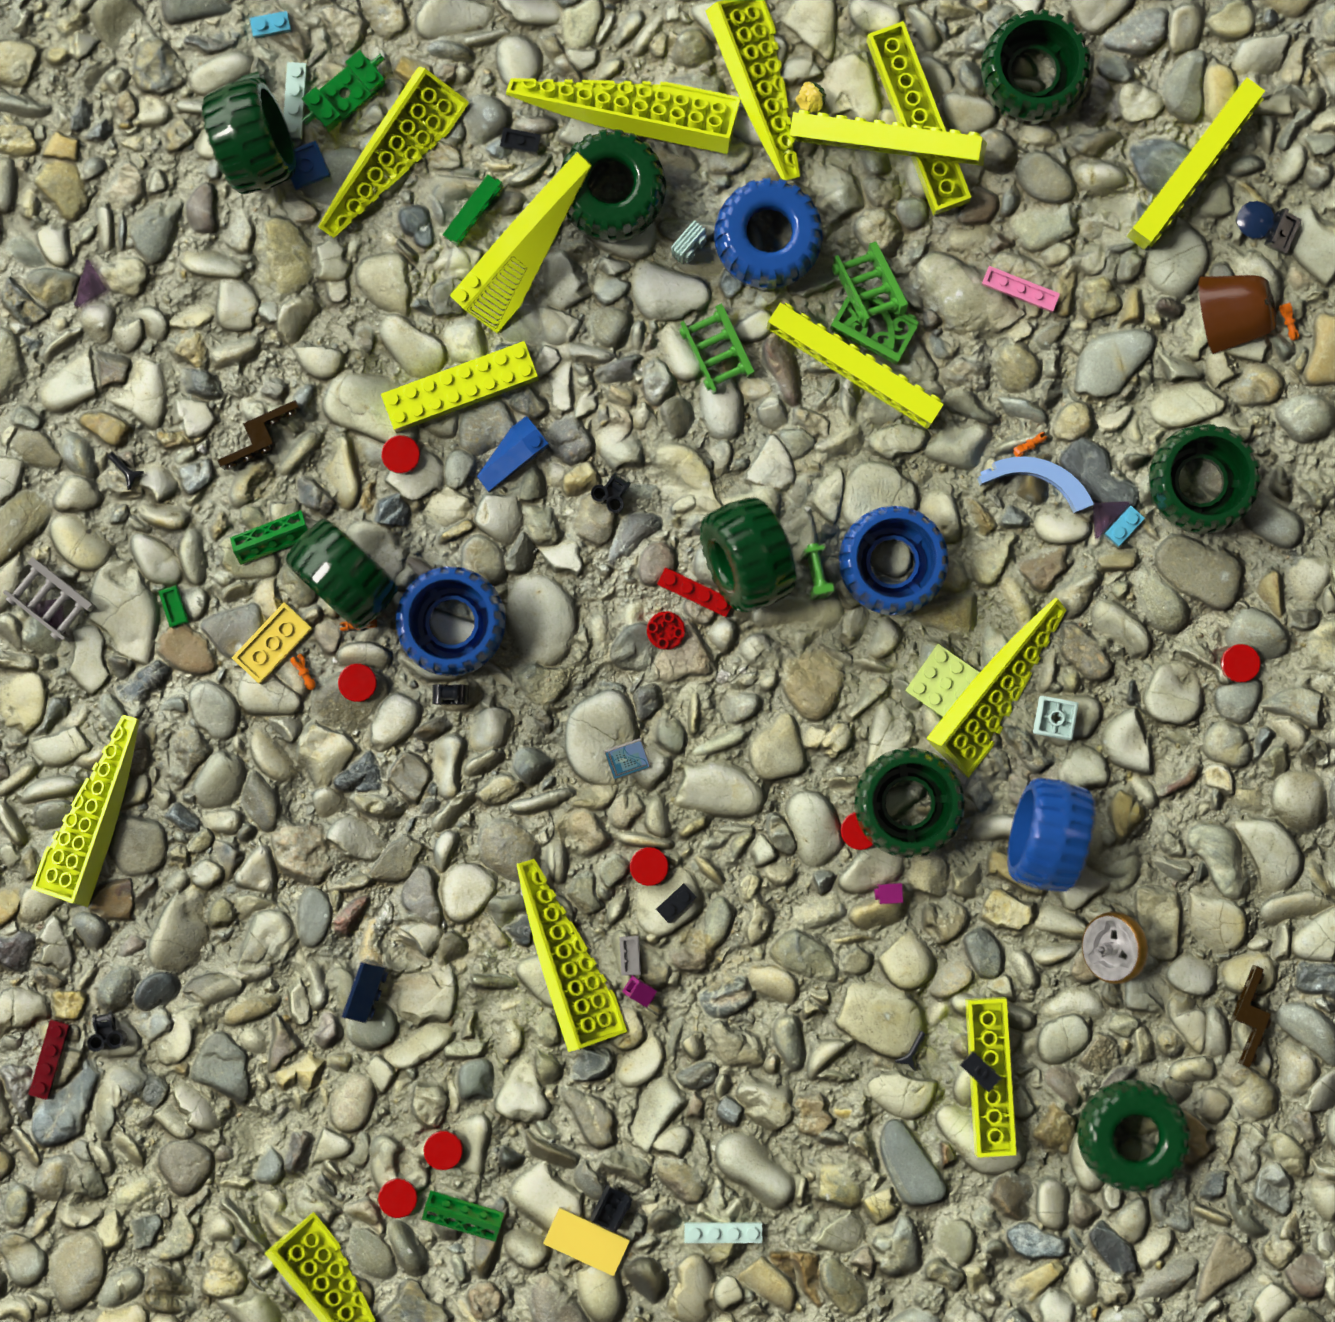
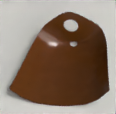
M1257 275L1199 277V298L1202 318L1212 354L1257 339L1275 329L1276 307L1269 282L1266 278ZM1265 299H1268L1269 305L1265 304Z

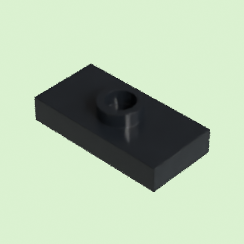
M973 1051L960 1064L988 1092L1002 1079Z

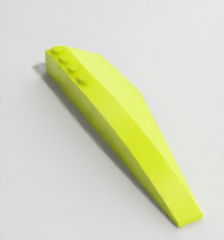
M511 78L506 90V95L579 121L612 130H623V132L629 134L633 133L638 136L728 154L740 104V97L670 82L651 84L649 81H643V84H631V81H624L620 84L607 80H582V83L573 82V80L553 82V79L537 82L536 79Z

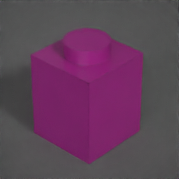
M902 883L877 884V888L874 889L875 900H878L879 904L903 903Z
M633 975L622 991L629 998L646 1008L654 1000L657 993L654 988Z

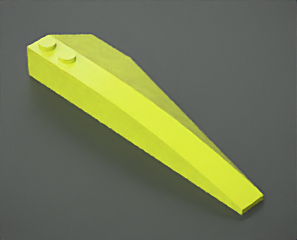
M1058 598L1053 599L992 658L926 738L965 777H970L992 749L995 742L990 740L994 732L1000 734L1003 729L1000 726L1001 720L1004 716H1010L1012 712L1011 703L1018 701L1032 675L1030 671L1033 665H1037L1040 660V652L1043 647H1047L1050 642L1049 636L1051 632L1056 631L1066 609Z
M531 859L516 864L537 954L568 1052L626 1033L627 1029L613 990H608L605 983L607 980L603 974H600L596 967L597 963L587 952V946L572 921H569L563 906H560L555 892L548 886L547 879L536 860Z

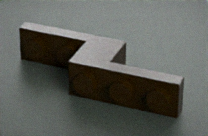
M294 400L243 423L252 445L218 459L220 467L231 470L237 467V463L243 460L248 462L253 460L254 456L259 453L263 455L271 452L272 447H275V443L267 425L273 426L286 416L291 418L297 415V411L301 410L298 402Z
M1255 965L1251 967L1231 1019L1252 1027L1238 1061L1239 1064L1248 1068L1255 1063L1257 1058L1256 1050L1262 1045L1264 1041L1263 1033L1271 1024L1270 1013L1250 1005L1257 996L1256 988L1258 984H1261L1264 979V969Z

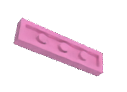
M991 266L988 267L981 284L1049 312H1053L1060 293Z

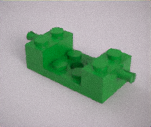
M359 50L345 61L347 67L323 87L318 89L315 86L302 97L304 105L310 111L309 114L301 119L307 126L316 119L329 133L386 86L385 79L377 69V66L385 61L384 57L379 54L371 61ZM343 89H348L350 95L347 98H342L340 92Z

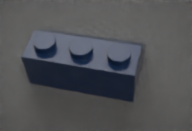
M367 959L361 961L342 1018L363 1023L373 1019L376 1010L373 1008L374 1003L379 1001L382 990H379L381 983L386 982L389 973L386 972L387 966Z

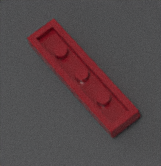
M53 1019L49 1021L28 1095L45 1100L49 1099L70 1024Z

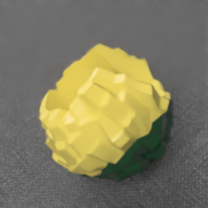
M805 82L801 87L800 94L795 99L801 110L817 112L825 104L826 94L820 84Z

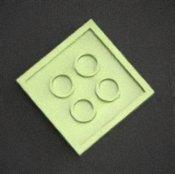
M937 644L907 686L905 692L941 717H944L980 672Z

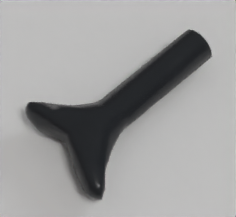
M114 452L109 453L107 456L125 475L127 490H130L135 478L141 476L144 471L130 470Z
M920 1031L909 1052L894 1061L898 1064H909L914 1071H917L915 1055L927 1034Z

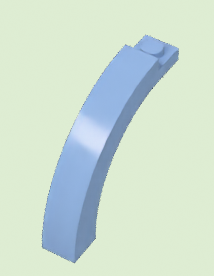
M1034 457L1002 459L992 464L993 471L991 468L980 472L981 476L977 478L979 485H983L1009 475L1034 476L1054 486L1065 497L1073 514L1094 505L1090 495L1078 479L1064 468L1044 459Z

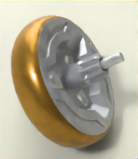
M1106 912L1095 917L1086 927L1082 938V953L1087 967L1097 978L1111 984H1122L1131 981L1143 970L1148 956V944L1143 929L1132 917L1121 912ZM1113 930L1117 931V939L1112 938ZM1122 953H1126V954H1127V958H1126V959H1124V958L1121 957V954H1122Z

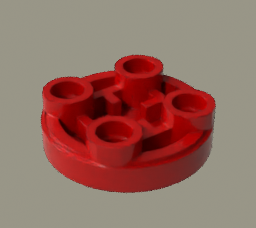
M404 435L394 436L387 440L382 448V461L394 473L405 474L412 472L419 463L420 450L416 442L410 437Z
M670 611L655 614L647 625L649 641L655 647L662 650H670L677 647L685 635L683 621L678 615Z
M1237 644L1227 648L1221 658L1222 673L1234 682L1250 681L1257 675L1260 669L1258 653L1252 647L1245 644Z
M351 664L340 673L338 687L346 699L353 702H363L374 694L377 687V678L368 666Z
M855 812L849 814L841 825L843 841L849 847L856 850H864L871 847L873 844L862 832Z
M653 847L642 848L633 855L630 861V872L638 883L645 886H653L660 883L666 877L668 861L660 850Z
M436 1131L425 1142L424 1157L427 1163L437 1170L453 1168L462 1157V1141L450 1131Z
M402 1178L388 1180L382 1186L378 1195L381 1210L392 1218H402L409 1215L414 1210L418 1199L416 1187L408 1180Z

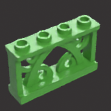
M860 286L855 287L858 294L867 291ZM847 295L830 329L897 365L920 323L917 321V317L909 313L899 316L897 311L893 309L879 313L885 321L888 332H878L869 338L866 336L867 328L863 327L861 331L855 330V326H859V324L856 322L858 320L851 308V301ZM879 296L863 301L866 310L870 309L869 304L875 307L884 304V300ZM847 308L852 316L844 323H841L839 320ZM899 322H904L908 326V332L905 335H895V331L899 332L903 329L898 327ZM879 336L888 337V339L883 338L884 343L880 344L877 340ZM895 339L904 340L898 353L893 351Z

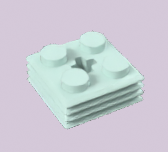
M693 221L671 246L672 257L678 259V262H681V264L685 262L688 264L695 256L693 254L697 248L701 249L707 242L705 228H702V225L700 226L697 221Z
M1040 696L1033 733L1072 740L1079 703ZM1055 713H1057V717H1060V721H1056V723L1051 719V716L1055 715Z

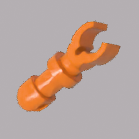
M1290 303L1279 306V311L1283 318H1285L1284 324L1288 327L1289 338L1297 340L1299 332L1294 324L1296 322L1295 318L1293 319L1292 305Z
M1041 432L1035 438L1026 440L1025 444L1018 445L1013 449L1014 455L1016 457L1023 456L1028 450H1033L1036 445L1045 442L1048 436H1044L1045 432Z
M372 620L364 628H376L377 620ZM347 621L339 624V626H346L339 628L341 631H350V629L361 630L354 628Z
M297 655L299 662L296 661L295 657H292L291 663L299 670L298 674L300 677H303L306 688L313 690L316 687V682L314 678H311L309 668L306 669L303 655Z

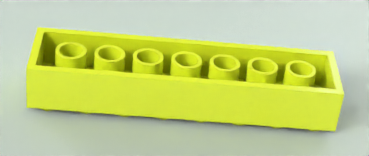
M522 341L381 393V397L393 429L397 433L538 381L539 379L526 343Z
M1005 997L965 999L968 1055L972 1051L975 1052L1002 1078L988 1092L970 1075L974 1153L977 1157L1016 1155L1007 999Z

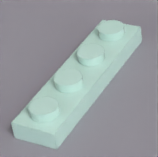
M287 62L283 116L291 138L302 140L303 121L301 119L304 118V103L301 98L305 96L307 64Z
M684 1222V1242L762 1243V1222Z

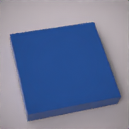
M316 140L294 149L296 170L291 181L295 190L331 176Z

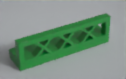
M487 174L444 231L443 237L459 247L503 188L502 181L498 178L495 180Z
M300 510L232 536L230 540L233 552L239 564L242 565L294 545L300 536L308 530L303 512ZM300 518L299 522L291 524L293 520ZM281 526L280 529L276 531L273 530L275 527ZM263 533L262 536L257 538L255 537L257 534ZM241 540H245V542L242 543V544H239V545L236 544V542H239V541H241Z
M430 1190L422 1220L496 1242L504 1212ZM428 1211L436 1213L438 1216L430 1215ZM448 1218H453V1219H455L456 1221H455V1222L450 1221V1220H448ZM467 1223L473 1224L475 1227H470V1226H467L466 1224H467ZM485 1229H489L495 1232L494 1234L486 1232Z

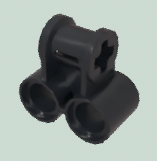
M615 472L606 486L596 485L592 488V500L597 504L607 501L608 511L613 515H618L624 509V503L620 497L627 491L631 482H626ZM597 490L605 492V496L602 499H597L594 496ZM612 501H619L621 506L619 509L613 510L610 508V503Z
M432 685V704L468 705L469 685Z
M113 1011L103 1015H92L95 1034L91 1035L87 1040V1046L91 1051H100L107 1045L111 1048H118L126 1043L127 1034L121 1029L116 1030V1019ZM114 1034L120 1036L121 1041L119 1044L113 1041ZM95 1037L101 1039L102 1044L100 1047L94 1045Z

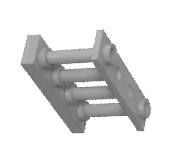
M32 557L27 562L32 566L30 568L31 572L13 593L4 590L3 593L7 596L6 600L13 606L19 605L52 632L50 635L58 642L60 640L67 642L69 639L63 633L81 611L87 610L92 612L96 606L40 561ZM42 574L47 578L45 580L46 583L28 605L18 599L37 575L40 576ZM57 586L61 589V595L43 617L39 616L33 610L50 589ZM72 598L76 601L75 608L57 629L48 622L67 599Z

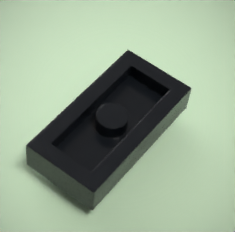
M504 127L500 148L538 155L541 135Z
M683 883L656 910L670 923L697 897Z

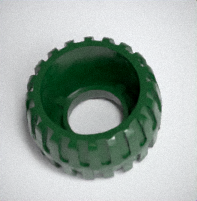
M1041 9L1038 13H1034L1033 10H1027L1022 15L1015 14L996 29L985 46L981 60L983 90L986 95H989L991 105L994 108L998 106L1003 116L1008 117V115L1015 117V122L1023 123L1024 121H1030V124H1039L1041 121L1050 122L1072 108L1085 91L1091 69L1090 49L1085 46L1086 38L1083 33H1077L1076 24L1072 21L1067 23L1063 20L1064 16L1059 13L1053 16L1048 14L1049 10ZM1038 52L1050 60L1055 71L1054 81L1050 87L1041 92L1031 93L1022 90L1016 85L1012 78L1011 68L1015 58L1022 53Z
M249 78L231 82L208 93L204 97L202 118L205 122L204 128L208 135V142L211 145L213 156L217 160L221 172L235 191L240 194H250L268 190L293 177L296 170V158L292 138L275 97L263 81L257 78Z
M607 129L599 130L598 134L592 135L590 133L584 136L581 142H576L571 147L570 152L566 154L561 165L562 168L576 152L580 153L592 165L575 196L573 204H571L567 212V218L581 233L589 235L597 241L607 240L609 243H616L617 240L624 239L627 241L637 234H642L655 221L665 200L666 177L658 156L647 142L641 141L633 133H630V135L625 134L623 130L615 129V132H607ZM606 161H616L624 164L630 169L634 177V186L631 194L625 200L618 203L608 204L599 201L589 188L591 172L599 164Z
M1215 424L1189 426L1168 437L1156 451L1148 470L1149 481L1147 488L1151 493L1153 506H1156L1160 511L1158 514L1163 519H1167L1173 527L1183 529L1188 533L1211 534L1226 530L1238 523L1252 508L1253 503L1258 497V487L1261 484V475L1258 472L1260 468L1259 460H1255L1253 456L1255 451L1251 445L1247 446L1243 441L1244 437L1238 433L1230 432V428L1218 427ZM1201 459L1209 461L1216 466L1221 474V490L1216 498L1208 503L1192 502L1184 496L1180 489L1178 480L1180 471L1191 460Z
M757 497L729 502L708 513L702 519L700 542L703 546L702 551L707 561V568L712 574L713 582L718 586L719 593L724 596V600L734 610L746 613L764 608L792 593L797 578L793 551L780 520L766 502Z
M326 519L318 521L302 534L285 558L287 565L343 619L357 629L364 628L380 615L398 591L395 581L342 530Z
M900 748L879 756L865 769L857 784L854 806L858 824L864 835L873 845L883 852L896 857L918 858L938 851L953 838L962 822L965 797L957 774L945 760L927 750ZM903 780H912L921 784L927 790L930 798V809L926 817L919 823L911 826L895 822L889 816L885 806L886 796L890 788Z
M1119 1080L1099 1088L1095 1095H1091L1088 1098L1085 1108L1081 1109L1079 1124H1077L1076 1128L1078 1147L1089 1170L1108 1186L1127 1192L1143 1193L1150 1189L1156 1190L1161 1188L1163 1183L1172 1181L1175 1178L1173 1175L1178 1170L1181 1171L1185 1165L1183 1161L1185 1156L1189 1155L1190 1147L1188 1144L1191 1139L1188 1120L1177 1101L1163 1088L1142 1080ZM1132 1115H1142L1149 1118L1158 1130L1159 1141L1155 1151L1149 1157L1142 1160L1131 1161L1124 1158L1118 1153L1114 1144V1133L1117 1126L1123 1119Z

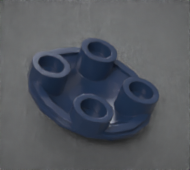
M1248 202L1239 210L1236 223L1244 235L1255 240L1264 237L1267 231L1272 228L1274 213L1263 202Z

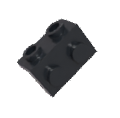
M1287 208L1275 213L1272 220L1274 223L1265 235L1266 241L1264 244L1283 255L1287 254L1302 220L1288 213L1289 209Z
M606 1185L589 1220L616 1233L621 1227L623 1218L630 1209L633 1199L626 1192Z

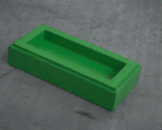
M175 585L158 591L169 627L172 628L189 622L178 586Z

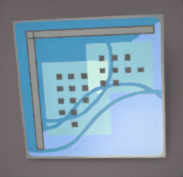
M641 738L604 751L614 779L650 767Z

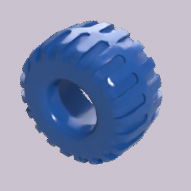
M762 178L761 181L755 182V180L747 182L745 186L737 188L727 198L715 222L714 241L717 254L723 266L734 279L743 282V285L747 287H756L758 290H779L796 283L813 267L822 248L823 227L819 211L813 204V200L808 194L805 195L799 186L787 184V181L784 179L774 181L771 178ZM772 209L781 212L791 224V239L784 248L777 252L758 250L747 237L749 220L754 214L762 210Z
M886 506L869 511L853 523L845 534L840 547L839 569L847 590L861 605L884 615L908 614L927 605L942 588L948 572L949 555L943 534L937 528V525L923 513L908 507ZM883 541H900L909 547L914 556L913 572L902 583L893 585L883 583L875 577L871 570V553Z
M441 567L420 575L406 588L397 608L396 629L401 646L415 664L437 675L459 676L479 669L497 652L505 634L506 615L498 592L483 576L462 567ZM448 600H458L465 603L472 610L475 618L474 629L471 635L464 642L456 645H447L438 641L430 628V617L434 609L440 603Z
M1036 778L1026 786L1014 814L1008 842L1007 866L1013 880L1036 889L1067 892L1075 886L1081 876V871L1085 867V861L1090 852V843L1093 839L1095 802L1090 791L1066 781Z

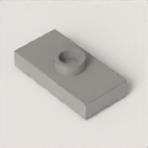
M639 936L619 937L621 975H641Z

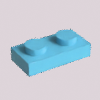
M287 11L250 18L254 38L291 32Z
M1129 506L1104 535L1118 547L1145 518L1132 506Z

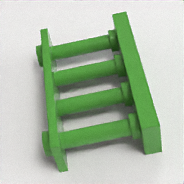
M876 241L869 244L866 255L843 263L838 255L834 257L832 264L833 273L838 275L856 311V318L859 323H862L864 328L868 327L871 316L887 310H896L899 316L906 313L908 302ZM866 262H870L874 266V270L850 278L846 271L849 268ZM876 277L881 279L882 286L860 294L857 293L854 287L856 284ZM883 293L889 295L890 302L868 310L865 309L862 303L866 299Z
M722 303L715 306L713 316L689 327L686 326L684 321L680 323V335L683 340L687 339L705 377L703 383L707 391L711 390L712 394L716 393L715 385L739 374H745L747 378L754 375V369ZM716 322H721L723 327L721 333L697 344L694 343L690 334ZM724 339L730 341L731 347H729V350L703 362L698 351ZM732 356L738 358L740 364H737L738 367L711 379L707 368Z
M819 543L807 545V549H804L800 556L801 560L808 559L814 587L809 592L810 601L829 597L834 591L833 583L828 584L824 578L820 555L825 548L824 545L819 546Z

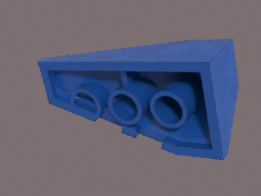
M527 416L510 428L477 475V478L488 492L549 447L548 442Z

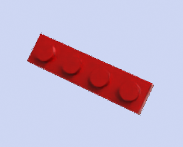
M666 567L657 583L658 586L725 618L731 608L724 600V596L719 592Z

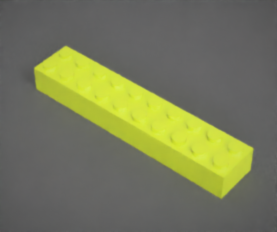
M904 21L868 34L866 42L897 122L903 123L905 127L920 125L926 130H930L931 127H937L946 132ZM911 157L933 216L970 202L972 197L959 163Z
M1248 77L1242 82L1128 233L1127 238L1143 250L1147 246L1152 247L1162 235L1159 231L1163 233L1173 220L1171 216L1175 217L1184 206L1182 201L1186 202L1196 190L1193 186L1197 187L1202 182L1221 154L1230 145L1229 142L1236 137L1242 126L1263 101L1264 89Z
M799 110V113L793 112L790 136L797 142L983 166L987 142L980 136V133L969 132V135L961 134L959 130L943 132L941 128L931 127L930 130H926L920 125L905 127L903 123L898 122L888 125L882 120H874V123L860 117L850 120L844 115H836V118L829 117L827 113L819 112L818 115L810 114L811 112Z
M779 303L769 319L766 329L924 428H929L944 405L941 403L940 398L933 394L929 396L924 392L925 389L917 384L913 386L905 376L901 374L897 376L889 366L885 364L881 366L875 362L876 359L873 356L862 354L857 346L851 343L850 345L846 344L841 336L835 333L832 335L827 332L825 326L819 323L816 325L811 322V318L806 314H798L790 304Z

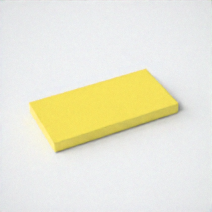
M284 602L238 650L232 659L255 681L261 684L313 628Z
M559 1207L543 1244L614 1276L630 1239L613 1233L602 1226Z

